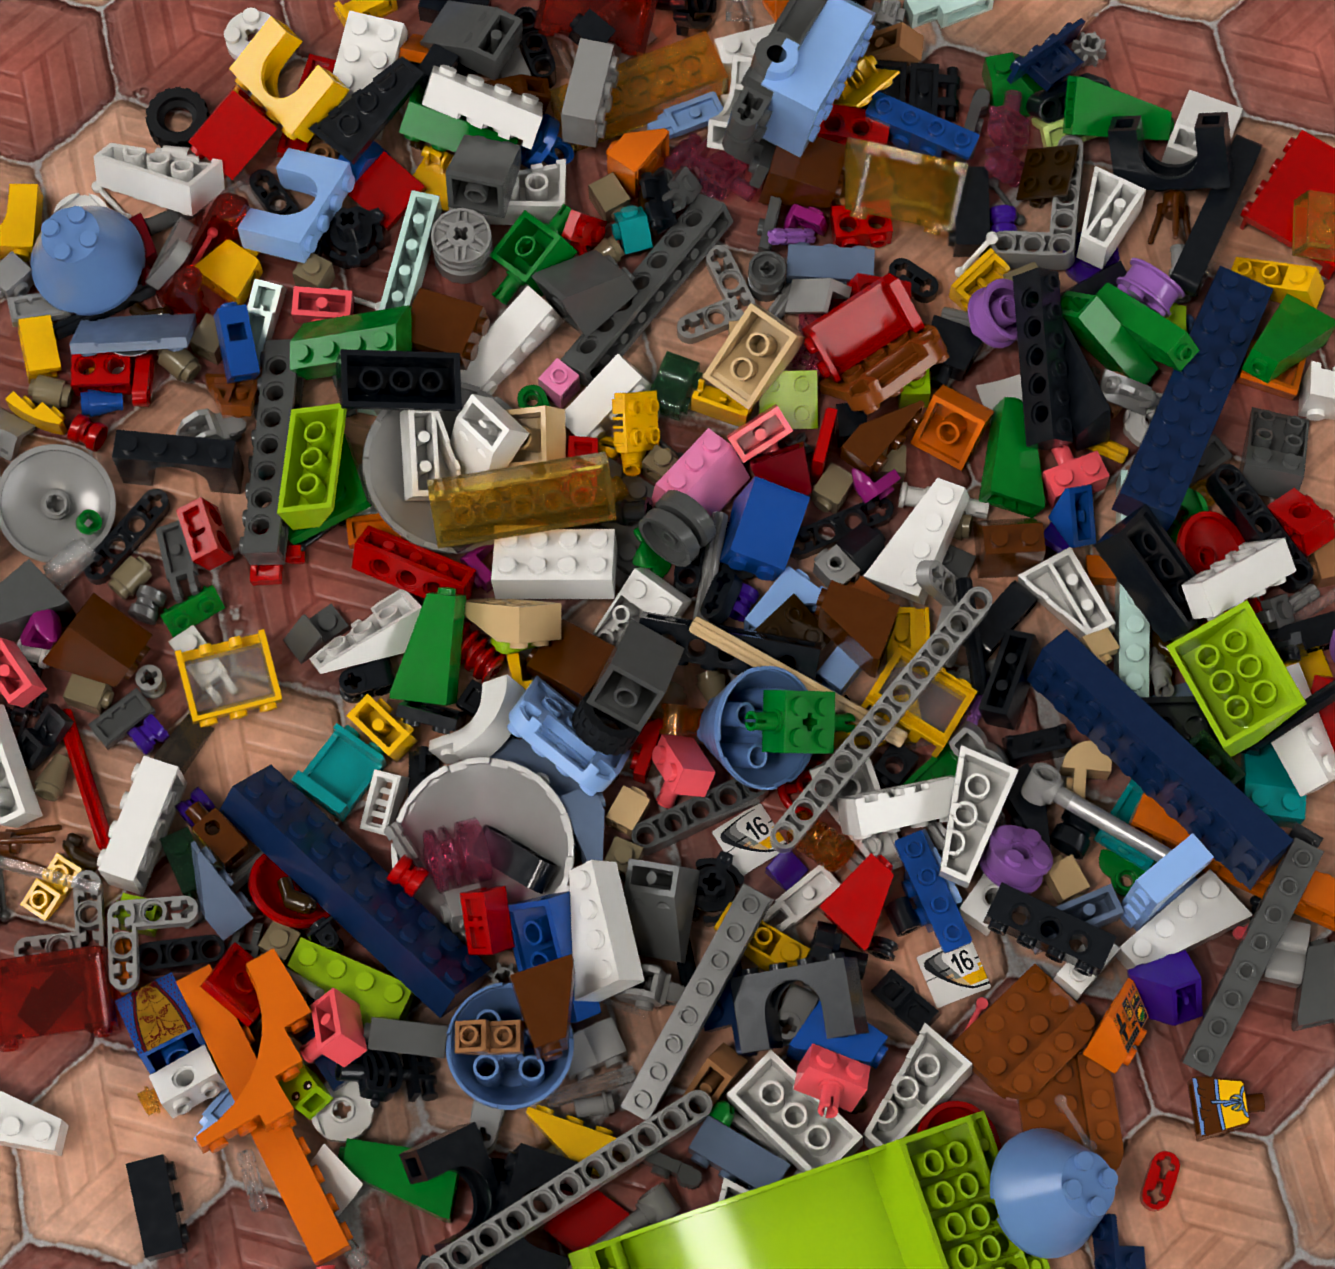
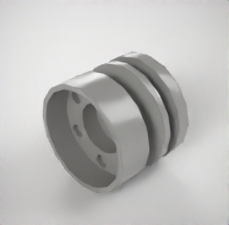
M466 208L451 209L439 216L432 227L431 241L435 266L440 274L449 281L460 284L473 283L483 278L491 269L493 259L489 256L493 251L490 225L484 216L475 210Z

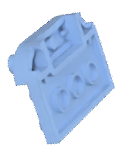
M536 676L517 704L509 712L510 723L507 725L508 730L514 736L522 737L527 741L536 754L546 757L553 762L556 769L562 775L570 776L578 782L580 788L587 795L594 796L597 792L605 791L621 772L631 751L628 750L625 754L621 753L618 756H613V754L606 755L603 752H597L589 745H586L577 736L576 730L572 726V716L577 707L539 676Z

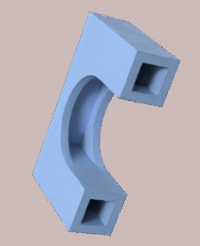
M288 148L276 166L280 185L285 189L309 194L315 197V200L306 209L290 215H279L250 208L237 229L243 248L305 263L310 254L315 252L318 241L323 233L328 231L332 218L341 209L348 192L353 190L355 177L352 174L350 162Z
M787 566L785 571L744 619V629L754 631L793 593L811 613H815L821 589L825 587H817L810 582V578L805 572L800 569L794 570ZM837 646L817 671L815 681H820L825 687L843 695L862 669Z
M1193 833L1135 880L1121 902L1124 913L1120 919L1127 927H1133L1136 931L1140 930L1198 879L1195 876L1210 864L1214 856Z

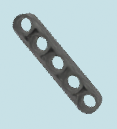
M734 778L708 790L705 797L695 796L638 823L632 830L631 841L636 845L644 847V856L651 855L763 802L768 796V790H762L757 793L751 792L747 786ZM729 794L734 796L736 802L733 805H724L721 803L720 797ZM703 807L709 814L705 818L700 819L696 818L692 811L695 808ZM670 820H676L681 824V828L672 832L667 830L664 825ZM642 833H649L654 840L650 844L644 845L638 842L637 837Z

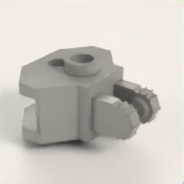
M208 408L196 410L182 419L176 435L239 442L242 438L241 435L246 430L247 422L242 418L236 417L223 419L221 413L215 414Z
M645 963L641 964L645 981L614 995L617 1000L633 1004L635 1008L653 1011V1008L663 1005L675 1006L686 987L671 982V974L665 973L662 967Z

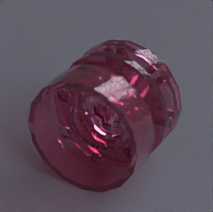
M475 817L454 823L453 838H451L445 826L438 827V838L433 829L423 832V855L426 868L430 872L429 876L432 878L440 894L449 891V881L454 889L460 888L462 873H464L470 885L492 879V863L486 838L479 821Z

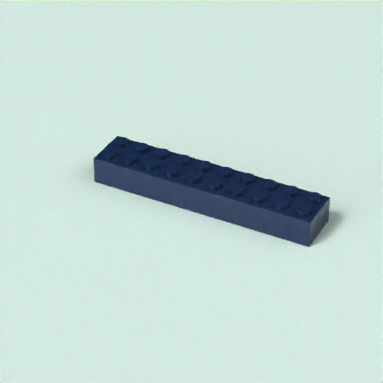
M1219 266L1189 332L1190 337L1200 351L1181 372L1175 369L1172 370L1115 499L1112 510L1128 516L1142 505L1147 504L1162 527L1168 532L1177 516L1273 292V288L1223 266Z
M1067 629L1042 648L1027 679L1035 691L1048 699L1059 713L1065 715L1081 734L1086 735L1102 754L1108 756L1116 763L1126 776L1133 779L1148 797L1153 798L1164 808L1166 814L1184 827L1189 835L1193 833L1214 856V859L1221 862L1238 882L1243 883L1251 890L1274 870L1294 841L1284 830Z
M269 765L232 786L219 811L282 871L291 877L298 886L315 899L330 916L332 915L347 932L439 1018L449 1013L479 989L491 968L477 955H469L468 947L414 896L410 897L407 895L400 884L394 885L388 881L389 873L277 769Z

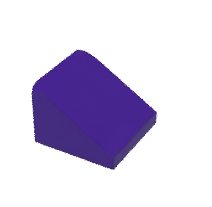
M1051 522L1044 530L1045 545L1056 553H1060L1069 548V545Z
M792 851L779 853L765 870V873L785 891L789 890L808 872L807 867Z

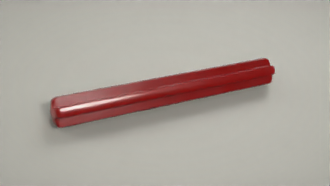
M70 708L63 709L74 721L63 740L97 847L100 850L106 849L110 841L108 837L110 827L73 712Z

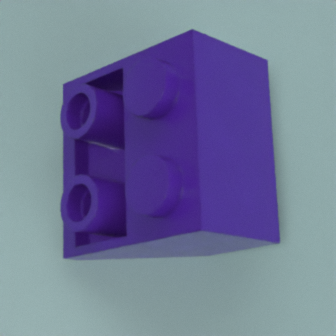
M1186 950L1175 954H1168L1161 959L1146 964H1139L1127 970V976L1134 981L1149 1019L1176 1026L1203 1016L1201 976Z

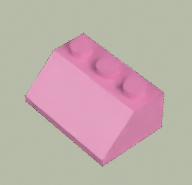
M708 428L655 484L651 500L655 506L656 502L668 490H678L696 500L711 517L713 512H721L747 484L750 476L733 446Z

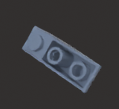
M194 840L191 842L199 908L208 923L224 941L253 919L248 910L252 904L242 891H239L237 894L231 887L234 881L224 868L218 871L213 865L217 859L208 847L205 846L201 849Z

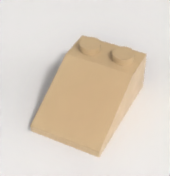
M750 303L702 377L745 408L751 410L789 365L806 337L762 306Z
M544 405L506 410L530 434L504 472L545 471L566 468L565 409Z
M495 597L466 600L464 616L497 642L510 643V648L525 649L528 648V643H531V646H549V641L561 639V603L523 599H495Z

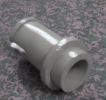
M601 1092L600 1096L579 1100L574 1099L575 1113L578 1119L602 1114L608 1117L609 1113L615 1112L611 1093L605 1094V1092Z

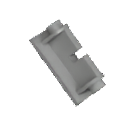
M1104 369L1100 388L1108 402L1140 415H1145L1147 408L1157 406L1159 396L1156 395L1155 391H1152V387Z

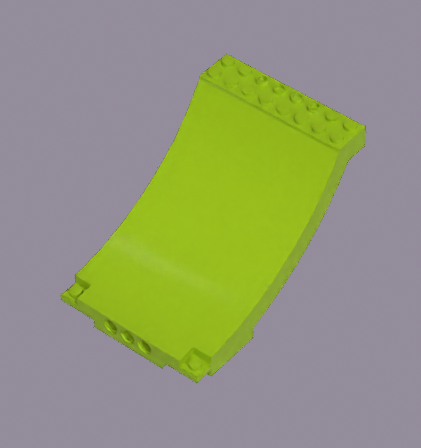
M984 1110L568 1254L572 1269H1050L1047 1259L1027 1254L1014 1245L1005 1235L996 1219L999 1218V1214L996 1209L995 1200L990 1198V1176L999 1151Z

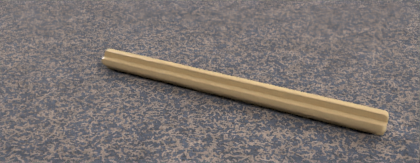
M699 616L694 618L689 627L690 633L751 667H780L794 674L808 691L834 692ZM835 692V713L853 714L855 722L852 723L858 725L869 710ZM876 714L873 716L875 723L880 726L890 723ZM895 725L884 740L896 747H901L908 733Z

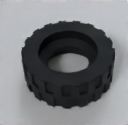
M175 87L172 89L167 88L165 91L157 93L154 99H151L150 105L146 109L147 117L145 118L150 135L156 145H160L161 148L164 145L191 148L192 145L188 141L210 115L204 99H201L197 92H193L189 88ZM175 108L186 109L192 115L191 125L181 132L169 130L164 123L167 113Z
M587 692L572 716V726L576 730L577 736L597 752L600 751L606 755L613 754V756H618L621 753L625 754L631 749L642 730L639 732L586 703L591 693ZM595 714L607 717L608 719L613 721L620 730L612 729L606 726L596 717Z

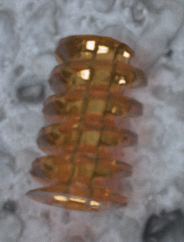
M807 810L799 811L796 814L798 819L803 821L812 818ZM818 819L795 848L808 858L814 860L818 865L823 866L827 871L834 872L843 868L851 859L855 851V843L851 839L847 840L844 834H838L835 828H829L826 822H820ZM789 831L786 833L788 844L793 841V836Z

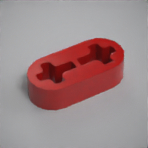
M153 354L136 356L132 386V404L134 407L150 406L155 364Z
M1168 1151L1159 1152L1149 1163L1140 1191L1141 1204L1149 1211L1156 1212L1162 1210L1171 1199L1180 1170V1162L1175 1154ZM1166 1158L1169 1160L1168 1165L1173 1170H1168L1164 1178L1161 1179L1159 1178L1161 1167L1157 1165V1162H1162ZM1156 1184H1160L1159 1196L1163 1197V1201L1159 1200L1156 1204H1152L1151 1197L1147 1195V1192H1152Z

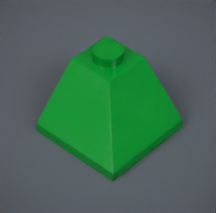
M1014 52L985 57L982 77L986 90L990 91L989 94H991L989 103L995 123L1030 117L1026 110L1027 100L1032 94L1043 90L1027 73L1012 84L1007 81L1012 71L1010 69L1011 64L1016 58L1022 56ZM1046 103L1042 107V112L1046 108Z

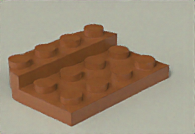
M923 323L925 327L917 333L908 330L840 374L839 376L842 380L838 383L830 378H824L817 383V386L822 394L847 401L852 411L863 410L866 415L871 414L880 408L881 402L887 398L899 395L904 390L903 387L924 377L927 373L926 370L930 367L946 361L949 358L947 346L935 326Z
M1034 964L951 1045L972 1063V1071L997 1095L1004 1099L1009 1097L1012 1099L1028 1098L1030 1100L1036 1097L1041 1089L1079 1052H1082L1092 1035L1095 1019L1084 1002L1079 1005L1039 966Z
M1076 1055L1041 1089L1036 1097L1030 1100L1028 1098L1017 1099L1022 1132L1035 1128L1058 1131L1102 1157L1109 1167L1115 1171L1120 1167L1124 1147L1113 1080L1108 1069L1085 1055Z

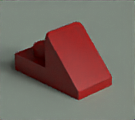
M658 718L645 724L642 732L631 747L633 750L640 751V753H634L630 764V769L634 770V781L645 784L653 762V749L658 745L664 730V720Z

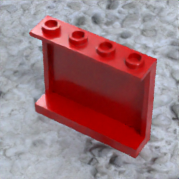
M1301 130L1296 139L1291 137L1285 145L1283 152L1286 154L1283 159L1277 158L1268 172L1271 174L1268 182L1263 179L1254 194L1258 197L1254 203L1248 201L1243 208L1240 216L1244 219L1240 229L1244 230L1247 224H1250L1323 266L1320 275L1329 280L1335 272V148Z

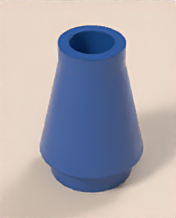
M87 389L88 392H80L82 414L89 415L90 418L123 410L122 393Z

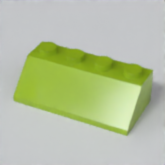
M340 403L291 409L277 514L292 530L320 527L334 510L347 409H342Z

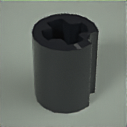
M907 896L895 899L884 906L897 937L907 935L921 927Z

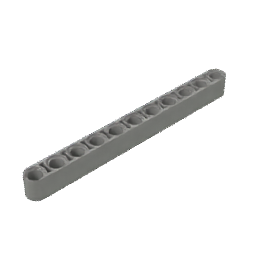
M976 586L963 596L774 825L770 835V843L774 850L779 853L791 852L984 619L992 605L993 599L988 589ZM973 597H979L984 601L985 607L975 609L970 605L969 600ZM954 620H960L965 624L966 630L961 633L956 632L951 628L950 623ZM935 643H941L946 647L947 653L942 656L933 653L931 646ZM916 666H922L927 670L928 677L918 679L913 675L912 669ZM902 689L908 693L909 700L898 702L894 699L893 692ZM879 712L885 713L889 717L890 723L880 726L875 723L873 716ZM858 736H865L870 740L871 745L868 749H859L856 747L854 739ZM845 759L850 763L851 770L847 773H840L836 770L834 763L837 760ZM819 783H826L831 787L832 793L829 796L821 797L816 793L815 786ZM806 806L812 811L813 815L809 820L803 821L798 819L795 811L798 807ZM780 830H787L792 834L793 841L786 845L781 844L776 839V833Z
M702 1090L689 1092L431 1255L422 1262L419 1269L476 1268L698 1126L711 1112L712 1100L710 1096ZM689 1103L697 1104L700 1107L701 1113L692 1112ZM663 1119L672 1120L676 1129H668ZM638 1135L646 1136L650 1140L651 1146L642 1145L638 1140ZM618 1151L622 1153L625 1162L616 1161L612 1156V1152ZM586 1168H594L599 1174V1179L590 1178L586 1173ZM560 1184L569 1185L573 1190V1195L567 1196L563 1194L560 1190ZM533 1201L543 1202L546 1205L547 1212H538L533 1206ZM506 1218L517 1219L520 1223V1229H511L507 1225ZM482 1234L490 1236L493 1239L494 1246H484L480 1242L479 1236ZM452 1253H463L466 1256L467 1263H456L452 1258Z

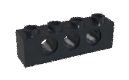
M1003 882L983 923L988 924V929L1002 936H1005L1007 933L1017 938L1016 942L1028 949L1036 947L1046 952L1045 956L1058 963L1063 961L1075 966V971L1091 977L1092 974L1098 977L1117 938L1115 935ZM1016 912L1023 913L1027 917L1028 923L1024 925L1016 924L1012 919V914ZM1043 926L1052 927L1056 932V937L1052 939L1044 937L1040 928ZM1074 939L1080 940L1085 946V951H1073L1069 941Z

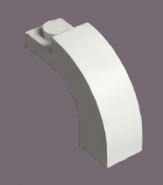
M733 54L728 99L723 110L717 116L710 118L708 122L707 147L724 150L722 140L732 107L743 90L744 86L741 84V81L751 65L753 55Z
M508 674L483 682L480 706L472 720L458 731L430 740L429 751L446 765L468 758L490 757L510 737L511 733L507 728V725L510 723L509 712L517 704L525 689Z

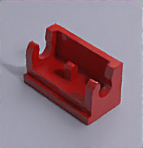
M496 886L489 889L481 887L460 893L468 954L492 955L513 948L514 941L506 886Z

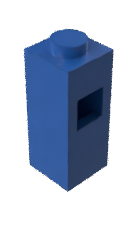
M237 302L224 303L220 305V308H217L214 314V321L227 384L254 380L258 377L260 369L247 305H238Z

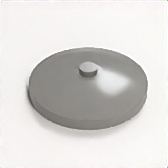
M61 444L34 447L15 458L0 477V529L13 547L31 559L52 564L78 560L94 551L111 530L116 513V497L113 484L102 465L91 455L78 448ZM87 509L96 511L102 519L101 528L95 534L89 536L79 532L75 524L77 517ZM87 519L84 524L89 527L93 522Z

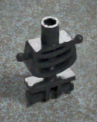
M366 1042L367 1051L355 1059V1062H351L346 1067H342L339 1064H336L335 1067L336 1080L358 1082L360 1097L371 1099L370 1105L372 1108L379 1107L380 1101L387 1102L391 1100L400 1089L403 1080L406 1081L408 1102L416 1101L421 1094L420 1087L423 1090L422 1100L433 1101L438 1098V1093L435 1091L437 1077L430 1075L436 1068L435 1064L431 1062V1057L402 1054V1067L397 1053L368 1049V1042ZM389 1080H392L391 1088H387Z

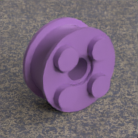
M1132 258L1129 271L1124 277L1117 278V288L1164 318H1169L1171 315L1169 309L1176 299H1182L1185 296L1183 290L1174 280L1155 266L1144 260Z
M1004 278L996 279L986 287L975 291L969 299L967 308L972 333L985 344L994 348H1005L1013 344L1015 340H1018L1013 281Z
M1002 825L992 831L989 837V844L986 845L979 864L984 874L997 886L1000 887L1003 882L1029 894L1040 887L1043 875L1047 874L1053 865V857L1049 847L1036 830L1025 829L1015 825Z

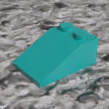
M1270 743L1264 748H1260L1258 756L1241 753L1239 790L1279 827L1293 828L1296 822L1302 824L1305 820L1306 795L1300 797L1272 744Z

